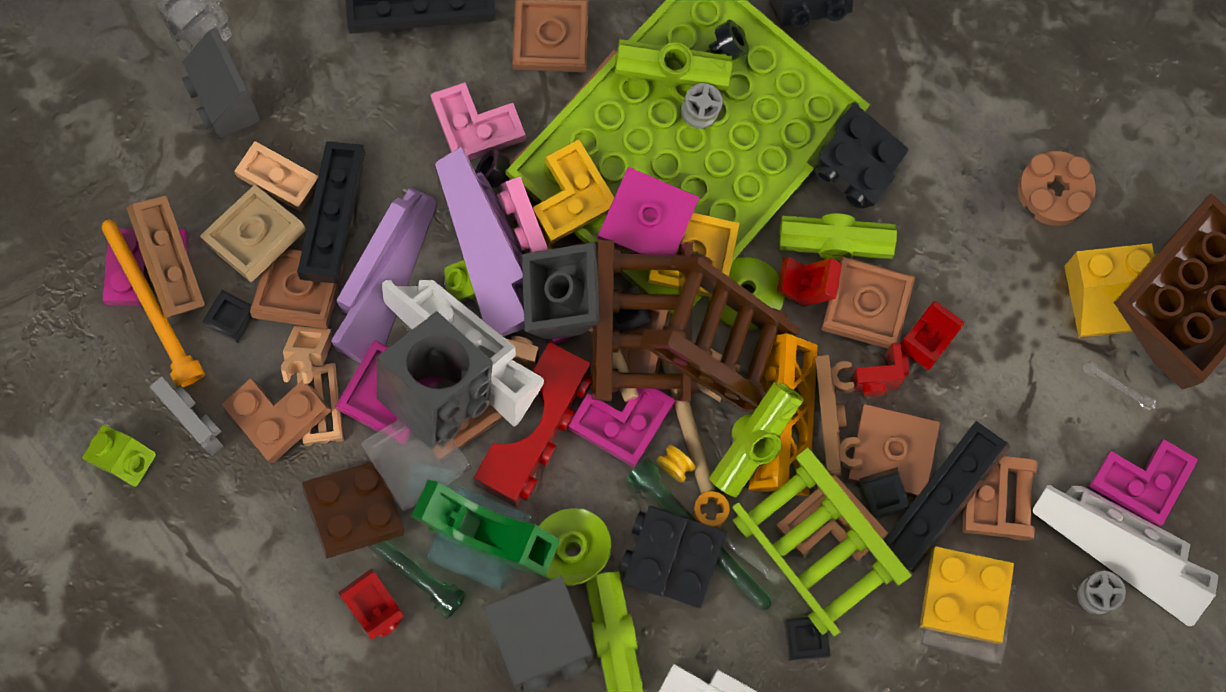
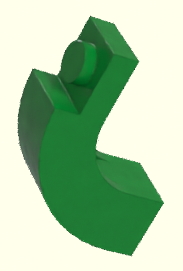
M430 479L427 480L411 516L428 526V530L467 550L509 567L542 577L546 576L560 543V539L536 524L512 519L488 510L442 483Z

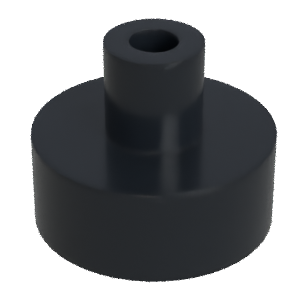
M729 19L715 28L717 40L709 44L711 53L721 55L725 53L728 56H732V60H736L748 53L749 48L746 38L734 21Z
M492 149L482 157L475 173L481 172L488 180L491 188L494 189L500 183L503 184L511 180L506 176L510 159L496 149Z

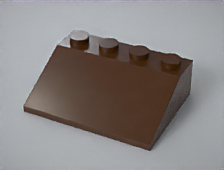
M1212 193L1204 199L1114 301L1115 306L1154 364L1182 390L1203 383L1226 357V206Z

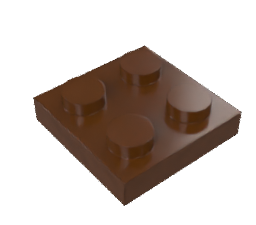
M379 460L302 482V489L326 559L404 535V527Z

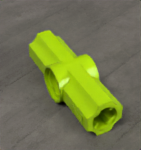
M619 39L614 74L657 80L662 86L668 88H675L681 84L693 86L699 83H708L715 86L718 90L727 91L732 71V56L690 50L686 45L679 42H671L662 46ZM674 60L680 64L682 69L672 70L666 66L665 61Z
M833 213L824 215L822 218L782 215L778 244L779 250L819 253L820 257L824 259L833 258L836 261H839L841 256L850 259L853 256L893 259L897 230L896 224L859 222L847 214Z
M776 380L753 414L744 415L734 424L731 434L734 442L709 477L710 481L726 494L737 497L758 466L767 464L777 457L781 450L779 436L804 401V398L786 384Z
M607 572L597 574L586 582V590L593 617L591 628L597 657L601 658L607 692H643L642 679L635 650H637L635 629L632 616L627 613L620 573Z

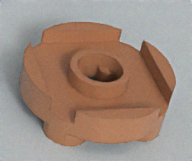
M1049 151L1034 156L1020 175L1018 181V196L1023 207H1028L1035 214L1033 218L1050 226H1065L1076 221L1077 218L1084 215L1096 194L1095 179L1090 171L1088 161L1083 157H1075L1070 153L1062 151ZM1058 181L1065 187V190H1063L1060 196H1056L1053 189H1048L1047 184Z

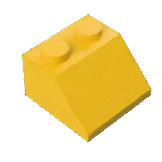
M1152 243L1076 251L1065 264L1064 268L1078 338L1133 332L1115 306L1114 301L1155 256Z

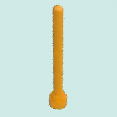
M111 219L103 221L101 229L172 361L170 376L177 388L180 386L185 388L198 382L206 375L200 362L193 360L191 355H186L168 319L164 317L160 304L116 222Z

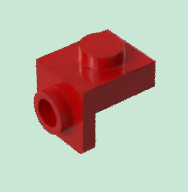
M791 257L784 258L782 260L777 292L803 307L836 299L842 264L833 258L803 265Z
M933 301L900 343L901 351L929 371L964 326V321L937 301Z
M892 343L886 351V366L858 367L855 369L850 378L851 382H854L855 387L852 393L863 392L866 397L885 395L887 390H895L901 386L905 377L909 375V360L907 354L901 353L900 343Z
M372 568L338 592L371 640L378 635L379 637H384L393 632L399 626V620L404 617L403 612Z

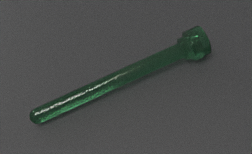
M649 458L644 460L626 478V481L636 491L640 489L644 494L649 492L665 510L697 521L660 482L662 477L657 473L659 468ZM722 547L717 565L759 609H769L772 605L770 596Z
M387 541L367 546L430 595V601L435 605L434 610L444 618H450L466 598L467 593L454 583L449 585L446 582L441 584Z

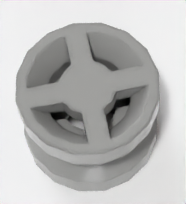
M708 83L693 85L688 90L681 106L683 120L695 129L710 127L716 121L723 105L720 91Z
M1109 571L1096 572L1085 578L1077 590L1078 601L1082 608L1095 615L1106 614L1109 611L1115 610L1121 606L1126 595L1123 581L1119 576ZM1093 594H1097L1102 599V602Z

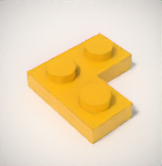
M579 139L545 158V163L562 192L532 208L538 224L550 245L606 215L614 200L613 194Z

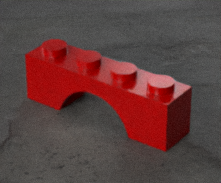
M551 342L548 343L533 370L534 373L544 379V384L538 392L544 404V413L540 424L532 434L521 441L511 444L492 443L473 477L475 486L515 507L518 506L522 498L528 501L538 483V479L534 478L540 464L544 466L549 464L557 448V445L552 442L559 430L567 431L568 424L576 411L571 409L578 396L584 399L592 385V377L589 376L591 373V363Z

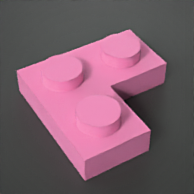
M465 82L430 94L451 153L462 147L468 159L472 160L484 156L492 149L498 151L526 141V134L513 103L477 114Z
M521 177L499 185L501 192L496 195V198L505 216L510 214L512 221L516 220L518 228L513 229L520 250L527 249L528 253L548 250Z

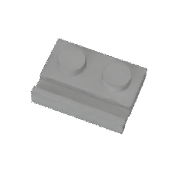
M162 376L149 386L211 457L224 447L216 438L221 430L206 414L200 419L191 410L196 402L182 386L174 390Z

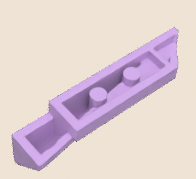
M460 147L436 162V169L482 319L501 336H505L525 329L522 254L524 253L518 246L514 232L488 180L481 172L475 173L465 150Z
M409 187L403 199L396 198L391 203L336 300L341 312L347 314L331 340L336 352L361 363L374 339L386 345L396 314L384 303L382 283L385 280H392L395 286L408 285L437 205L433 197Z

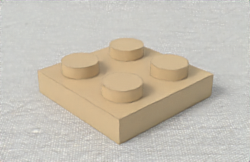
M254 185L200 235V238L210 249L248 281L252 282L307 229L297 217L258 186Z

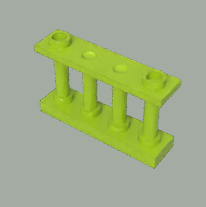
M806 448L796 456L797 462L801 465L795 470L797 474L748 513L738 502L732 507L738 514L733 519V522L747 539L754 534L813 609V612L808 617L821 634L824 635L830 631L835 637L841 632L834 623L836 619L883 582L887 585L893 580L899 587L912 575L812 451ZM817 485L826 497L821 501L822 506L772 545L758 525L807 486L811 489ZM842 516L851 528L846 533L848 537L797 576L783 557L833 518L836 521ZM867 548L877 560L871 565L873 570L823 609L808 589L857 550L863 552Z

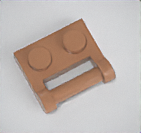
M1003 456L963 508L962 532L1008 537L1021 541L1034 540L1035 527L1031 526L1033 475L1037 474V461ZM1008 472L1017 474L1015 523L1006 522Z

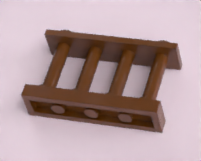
M598 240L594 242L597 244L600 322L593 326L592 400L612 401V392H618V388L677 389L678 401L691 402V393L697 392L698 382L677 369V373H620L617 368H612V353H618L619 349H646L640 345L644 333H619V329H613V313H619L620 309L674 310L686 276L679 272V294L620 293L619 289H613L614 273H620V270L678 271L669 265L671 258L689 257L692 253L699 254L698 251H693V242L680 244L679 255L621 254L620 250H614V240ZM692 310L684 332L687 334L686 339L692 342Z
M692 253L689 257H672L669 265L686 276L669 326H664L663 330H645L640 345L742 412H754L766 395V392L762 390L763 385L760 382L776 335L785 333L798 335L800 328L787 320V315L784 312L769 307L715 268L710 258L697 253ZM702 287L712 294L696 342L693 344L686 339L687 334L684 332L698 290ZM725 305L736 311L737 315L721 361L712 356L713 352L710 350ZM750 323H753L762 331L748 372L744 378L737 373L738 368L735 366Z

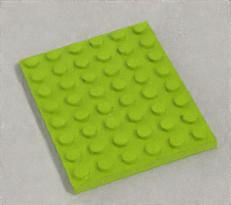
M665 0L633 34L629 41L662 46L671 42H679L686 45L690 50L711 53L709 44L717 40L715 28L729 19L738 25L746 38L749 48L748 53L736 60H732V71L727 91L719 90L723 98V105L716 121L705 129H695L689 126L683 120L681 106L688 90L692 87L691 85L681 84L675 88H668L662 86L657 80L614 74L615 54L506 170V176L511 180L521 177L526 193L538 203L562 192L546 165L545 158L579 139L614 197L627 168L630 167L698 196L699 200L693 211L694 213L740 223L732 259L733 262L813 172L814 168L807 161L846 106L855 102L866 111L870 104L747 0ZM674 60L665 61L666 66L672 70L682 69L680 64ZM607 214L574 231L573 234L585 244L598 241L597 237ZM614 246V250H620L621 254H631ZM620 270V274L634 286H639L643 294H679L677 289L647 283L650 270ZM697 294L693 307L703 295ZM671 310L670 317H672L674 310Z

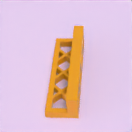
M788 333L776 335L760 384L763 385L762 390L766 393L776 380L786 384L793 390L797 387L804 401L779 436L781 450L777 457L767 464L759 465L749 479L748 490L758 493L779 489L789 481L790 464L793 463L795 469L801 466L797 462L796 456L806 448L812 451L817 368L815 356H817L818 345ZM796 350L804 352L802 369H800L796 362ZM793 425L796 426L799 432L797 444H795L791 436ZM807 486L797 496H809L810 489Z

